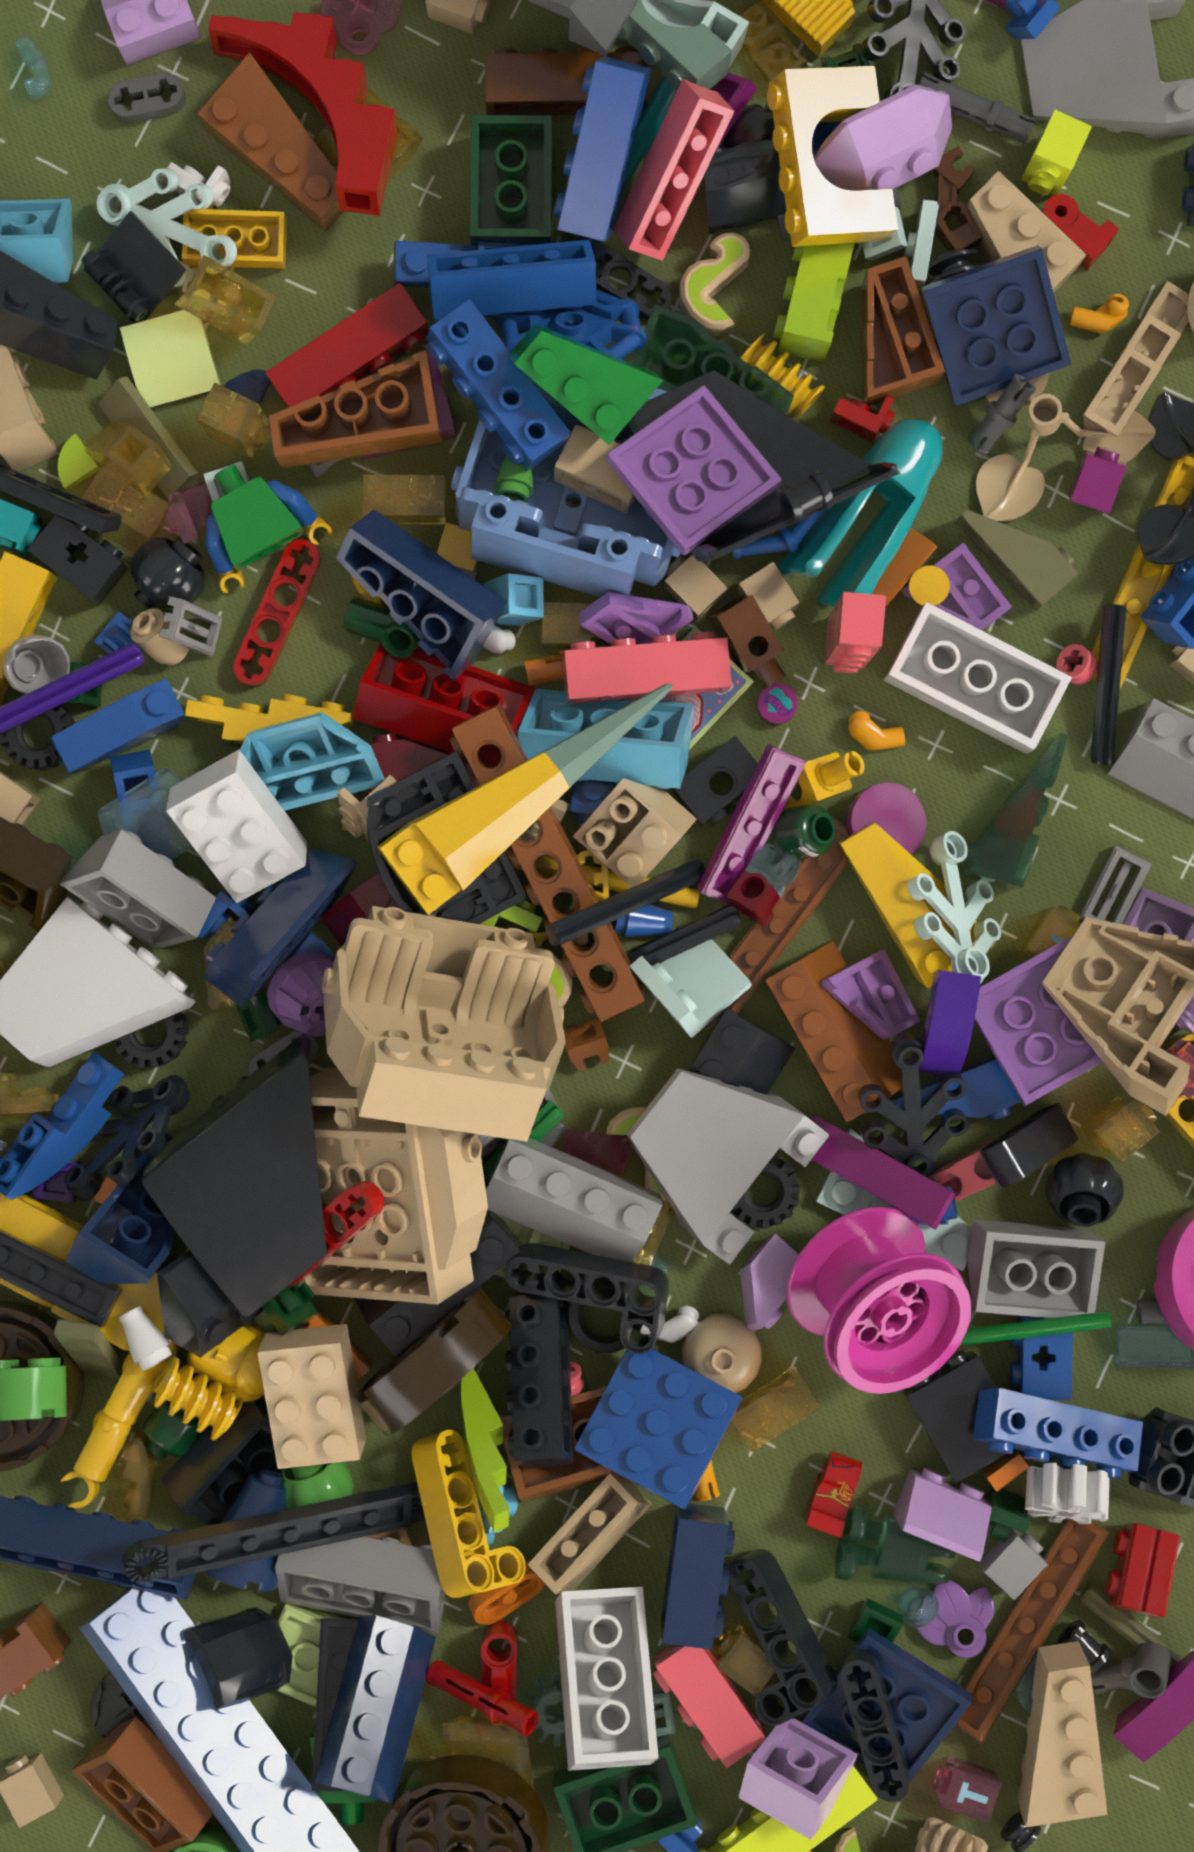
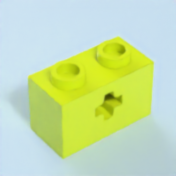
M1055 109L1037 143L1021 180L1028 183V187L1038 194H1059L1076 163L1092 126Z

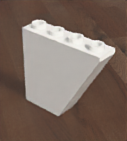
M66 897L0 980V1034L30 1061L51 1067L191 1008L196 1000L185 992L189 985L171 971H168L165 975L157 968V965L160 963L157 957L143 947H140L138 951L129 944L132 936L115 923H112L109 927L101 920L104 915L85 901L80 904Z

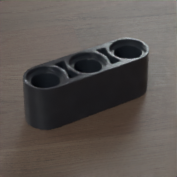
M1055 1103L1034 1113L989 1143L979 1152L998 1188H1004L1025 1178L1070 1147L1079 1138L1061 1104Z

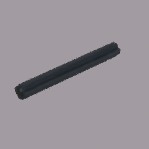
M698 859L690 861L549 924L545 930L549 937V942L553 946L564 944L700 882L705 872L704 863Z

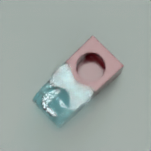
M772 842L767 843L757 853L728 892L727 898L731 904H734L739 914L766 928L774 916L772 909L785 892V888L795 880L801 866L800 857L781 851L779 846Z

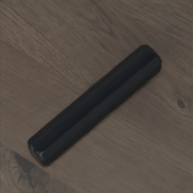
M734 904L726 905L630 950L627 956L631 964L643 956L651 966H654L657 962L661 963L739 927L742 924L741 916Z

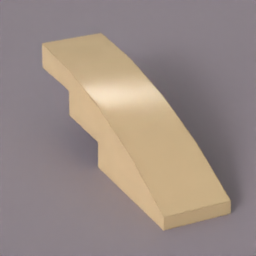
M1169 281L1164 284L1084 412L1083 416L1116 437L1120 434L1189 322L1187 315L1189 294Z

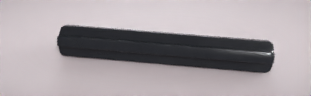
M1106 604L1103 607L1090 758L1091 762L1097 765H1110L1114 760L1126 607L1120 604Z

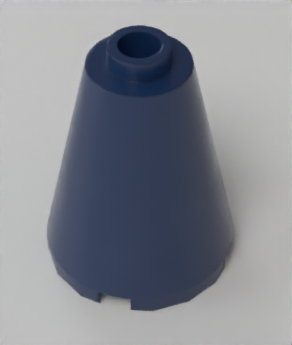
M260 1469L259 1473L250 1474L221 1523L286 1510V1488L281 1485L283 1475L270 1469ZM279 1555L207 1570L205 1572L221 1582L238 1588L246 1589L247 1583L253 1582L260 1583L258 1591H271L278 1587L275 1566Z

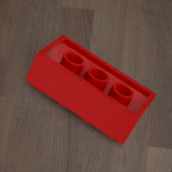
M380 643L360 681L352 719L451 753L454 749L450 738L455 736L452 728L456 724L500 703L518 738L519 727L536 688L474 666H469L455 681H452L443 671L446 666L434 653L429 656L422 648L418 647L409 657L397 658L389 654L383 644ZM486 744L480 749L481 759L486 764L496 765L501 762L502 755L497 746Z

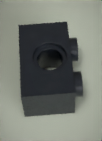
M735 735L683 777L680 789L671 788V790L684 807L697 818L696 822L700 827L707 821L713 827L732 812L728 805L739 796L742 797L758 763ZM716 774L726 775L732 784L731 791L726 795H716L709 787L710 778Z

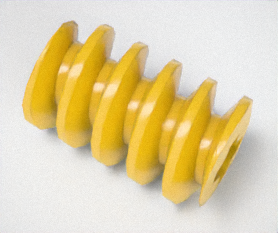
M764 333L740 357L735 366L734 374L742 376L749 372L746 385L753 387L761 383L758 396L765 398L773 393L769 405L775 409L785 405L782 413L790 418L796 415L797 420L816 401L825 386L821 384L811 390L809 385L813 375L809 373L799 379L797 374L801 364L798 362L787 368L785 364L789 353L786 351L775 357L773 353L778 343L774 340L763 346L761 342L764 338Z
M172 1356L161 1369L151 1387L150 1393H157L154 1406L159 1408L165 1401H170L168 1415L173 1416L181 1408L184 1409L182 1423L187 1425L194 1417H197L199 1421L196 1431L201 1433L211 1425L213 1430L210 1439L213 1441L217 1440L229 1429L238 1415L244 1400L235 1402L236 1393L233 1390L221 1394L222 1384L218 1381L211 1382L207 1386L208 1376L203 1372L193 1377L194 1367L189 1364L184 1365L178 1370L179 1358Z

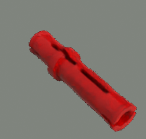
M436 1660L430 1665L426 1674L427 1684L435 1686L459 1701L483 1712L485 1718L494 1724L501 1722L520 1732L523 1736H529L535 1730L539 1720L538 1712L512 1700L510 1693L503 1689L494 1690L446 1665L441 1660Z

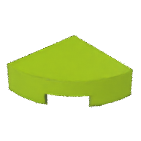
M76 433L63 445L58 458V475L64 489L67 491L100 470V467Z

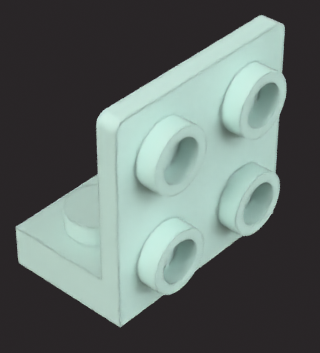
M712 939L667 959L661 964L657 962L654 966H651L641 956L630 965V968L646 988L691 1038L752 985L750 980Z

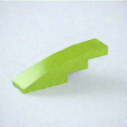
M473 1368L461 1379V1421L464 1442L477 1495L495 1533L509 1526L510 1508L499 1487L506 1485L507 1466L496 1447L503 1444L504 1425Z

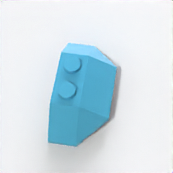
M323 712L249 731L240 748L242 754L284 811L338 797L337 792L342 787H345L352 794L376 788L385 780L371 745Z

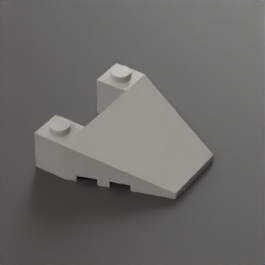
M1082 0L1052 18L1036 39H1020L1031 116L1037 120L1049 121L1056 109L1088 125L1106 128V131L1120 133L1121 131L1144 134L1143 137L1151 139L1194 134V78L1160 83L1150 20L1176 17L1186 0Z
M678 1068L626 1134L647 1170L655 1178L662 1195L674 1210L675 1217L680 1225L703 1246L728 1264H731L755 1233L735 1216L731 1210L778 1149L781 1148L802 1166L806 1167L830 1136L780 1096L765 1095L755 1092L751 1088L725 1084L718 1079Z

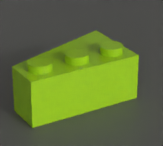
M855 243L795 247L792 260L799 262L796 276L788 275L782 298L790 301L787 315L778 314L773 338L780 339L779 353L787 351L792 356L821 363L825 362L832 343L833 329L839 312L841 296Z

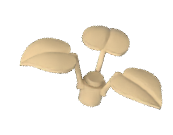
M1049 373L1030 379L1029 381L1034 384L1036 391L1024 404L1026 407H1029L1028 425L1032 430L1026 451L1021 462L1012 455L1001 454L988 459L980 468L976 479V493L983 516L998 522H1007L1022 517L1039 503L1044 492L1045 478L1039 470L1027 467L1030 462L1039 436L1053 434L1059 428L1060 423H1064L1077 436L1085 437L1083 452L1088 450L1095 453L1097 446L1119 453L1118 460L1124 462V464L1134 459L1154 438L1155 428L1144 416L1134 411L1117 437L1083 417L1085 429H1081L1069 418L1068 413H1062V405L1057 397L1051 394H1041L1046 388ZM1005 389L985 395V398L989 403L997 401Z

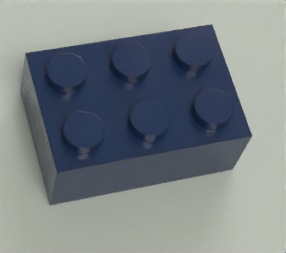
M689 1503L686 1510L676 1506L660 1620L662 1643L712 1650L713 1638H721L724 1612H721L722 1602H719V1596H727L729 1585V1571H727V1562L724 1561L725 1554L732 1555L735 1540V1530H732L733 1521H728L725 1508Z

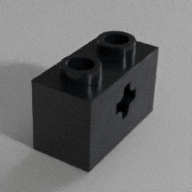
M56 514L28 548V551L100 606L129 569L120 561L124 554L106 539L99 545L88 535L93 529ZM78 549L81 552H85L89 557L85 563L74 556Z

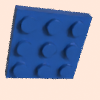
M653 1349L644 1354H634L626 1350L574 1450L686 1510L742 1400V1396Z

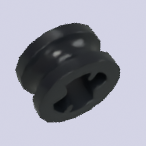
M1019 1811L1004 1825L1000 1837L1006 1842L1011 1841V1848L1015 1852H1022L1036 1840L1040 1834L1041 1825L1026 1827Z

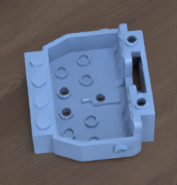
M532 380L570 432H572L575 424L583 428L587 427ZM657 388L648 400L668 391ZM479 419L464 467H456L451 483V490L456 491V515L459 528L472 532V559L527 576L543 577L544 581L597 597H602L607 592L630 595L634 581L655 586L666 576L671 557L679 558L681 552L637 498H635L628 514H625L554 481L555 465L565 444L532 468L534 493L528 498V503L520 500L511 501L504 495H496L493 484L506 455L503 449L505 442L495 430L490 432ZM627 425L613 440L614 442L622 444L632 437ZM570 498H576L581 504L576 508H571L566 504V501Z

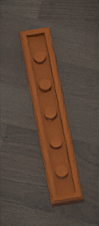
M834 817L832 819L836 830L830 849L820 856L801 858L777 891L780 899L772 909L774 916L765 928L754 922L730 954L729 958L752 984L746 992L729 1005L736 1012L740 1011L849 864V860L839 842L848 838L851 834L848 835L847 827ZM721 1013L707 1024L710 1028L714 1027Z
M1073 1519L1066 1520L1043 1558L1048 1565L1025 1588L964 1689L972 1693V1704L955 1725L978 1742L982 1743L985 1741L1036 1657L1038 1647H1042L1109 1537L1110 1532L1091 1520V1524H1078Z

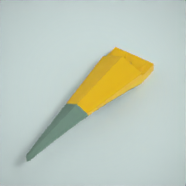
M663 684L544 752L410 821L378 845V850L422 911L429 915L460 890L464 891L672 689L673 684Z

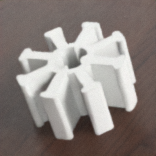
M1044 1463L1043 1469L1030 1466L1027 1469L1025 1510H1028V1514L1031 1517L1048 1516V1521L1062 1523V1520L1068 1518L1073 1519L1078 1524H1091V1519L1101 1522L1108 1520L1109 1478L1107 1472L1103 1470L1087 1472V1466L1073 1464L1071 1469H1063L1057 1466V1463Z

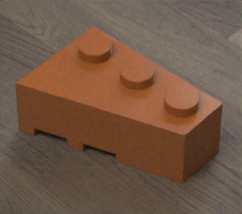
M906 256L867 269L863 280V402L868 406L884 402L887 395L896 398L938 384L945 373Z
M44 1602L0 1633V1699L7 1694L14 1697L33 1682L31 1680L32 1677L42 1670L47 1673L66 1658L62 1652L70 1644L71 1640Z

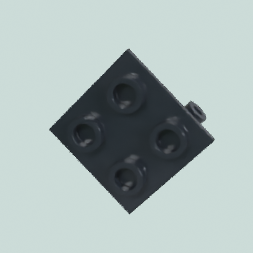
M129 211L97 254L91 250L81 259V262L85 265L83 270L90 275L102 291L114 301L133 323L147 320L187 271L133 211Z

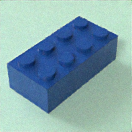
M605 56L597 60L591 67H587L582 92L588 93L586 106H582V109H578L572 131V134L579 136L578 142L572 151H568L563 170V176L569 177L568 186L564 188L563 192H559L554 210V217L560 218L558 230L604 242L614 232L613 228L618 215L651 75V68Z

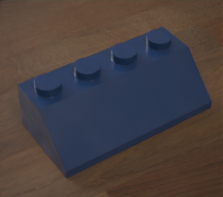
M311 848L306 854L305 866L286 876L278 887H275L273 884L269 885L258 898L256 903L260 907L252 916L247 912L244 913L233 926L231 932L235 935L226 945L220 941L211 950L205 959L209 966L204 978L243 1008L343 893L357 863L351 858Z
M377 1615L359 1616L315 1783L394 1803L436 1640L435 1636L414 1626Z

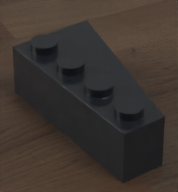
M0 251V344L97 380L113 352L118 320Z

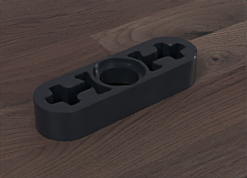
M581 237L575 240H590L595 262L603 266L604 260H609L602 271L601 278L596 277V288L622 300L631 299L630 296L635 292L638 280L644 282L641 285V291L649 296L659 292L661 294L660 302L663 306L655 304L652 309L647 308L646 297L637 292L636 298L632 300L639 306V315L647 320L657 321L669 313L672 293L664 282L595 239ZM616 269H624L630 274L632 280L628 287L616 289L608 281L609 274Z

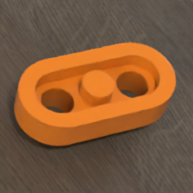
M525 1561L526 1569L521 1581L501 1588L473 1594L470 1597L468 1607L478 1624L488 1625L503 1619L542 1591L545 1583L528 1566L530 1561Z

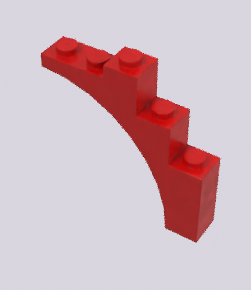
M294 12L291 25H284L273 21L261 22L241 19L235 16L211 15L208 31L214 55L242 61L250 52L262 69L273 73L296 88L320 114L332 134L338 151L339 159L335 187L340 211L380 216L398 136L395 109L385 108L377 104L364 105L368 89L364 63L345 58L334 59L337 38L333 17L322 16L316 13L304 14Z

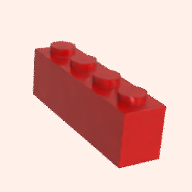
M398 283L265 373L289 408L317 395L321 397L340 389L339 386L354 380L357 382L369 373H378L379 369L392 364V358L405 350L406 353H410L424 344L426 341L425 336L429 332L428 324L401 283Z

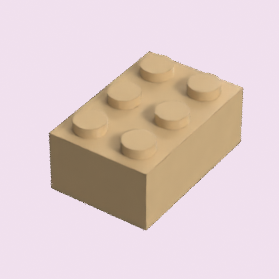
M347 1324L297 1329L283 1336L279 1332L265 1333L257 1354L278 1469L360 1460L366 1442V1434L361 1407L353 1398L358 1392Z

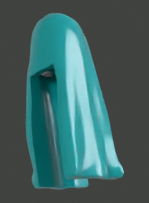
M903 419L891 425L877 439L862 459L870 464L882 462L895 463L900 474L835 503L831 510L826 511L799 543V550L792 554L788 552L784 559L779 562L777 568L780 573L786 578H792L796 574L806 577L818 576L874 490L887 500L839 565L816 601L823 607H835L843 592L872 594L880 578L908 535L925 499L929 483L939 468L943 452V442L939 431L930 423L919 419Z

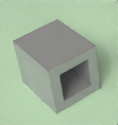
M1011 1529L1005 1542L999 1540L978 1563L984 1573L1013 1600L1048 1565L1039 1554L1044 1548L1027 1531L1020 1536L1013 1529Z

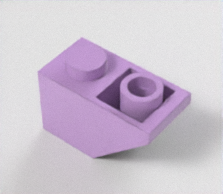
M777 1234L764 1239L740 1269L745 1325L752 1332L763 1327L770 1329L784 1311L780 1306L786 1299V1286L789 1274L799 1255Z

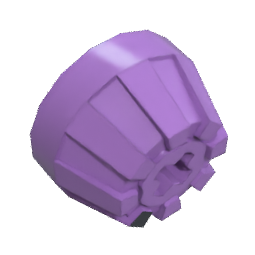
M306 951L291 957L278 968L270 981L267 996L270 1009L284 1026L308 1035L324 1036L326 1030L323 997L325 993H322V981L325 969L333 967L334 959L323 952Z

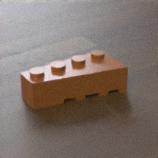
M249 52L197 115L208 134L327 232L344 212L339 209L335 187L337 172Z
M424 350L412 355L413 358L397 365L390 364L378 370V373L357 382L353 380L339 386L340 389L321 397L317 395L268 416L274 456L281 468L443 443L431 364L427 351Z

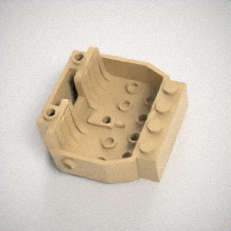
M372 906L368 919H354L350 924L345 944L336 953L333 967L325 969L322 993H325L323 1000L327 1054L349 1085L356 1087L358 1115L366 1118L527 1142L541 1102L551 1085L566 1043L563 1029L564 1008L559 1006L556 988L550 982L555 965L553 953L549 950L535 948L533 934L526 933L517 928L503 929L405 912L396 907L382 908Z
M326 1068L310 1076L322 1209H325L346 1189L361 1181H370L381 1190L384 1197V1207L376 1218L308 1277L300 1281L299 1286L306 1282L315 1295L440 1304L474 1281L470 1253L477 1249L488 1209L481 1160L482 1144L478 1134L360 1117L358 1115L356 1087L349 1085L338 1068ZM362 1197L358 1203L352 1206L355 1212L363 1208L366 1203L364 1198ZM332 1214L331 1222L333 1227L338 1232L344 1233L345 1227L342 1219Z

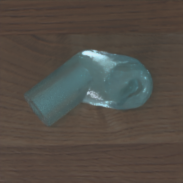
M22 37L16 42L15 50L33 75L31 78L24 80L23 87L32 100H38L44 94L48 96L52 89L47 60L30 37Z

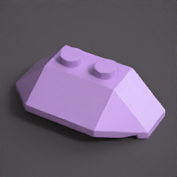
M914 84L843 120L825 139L818 152L812 154L818 170L827 181L840 189L863 191L893 190L938 167L952 130L949 95L942 90L937 91Z

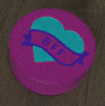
M775 683L768 688H764L757 699V711L760 717L773 725H781L788 722L794 716L798 707L795 692L789 686L781 683Z

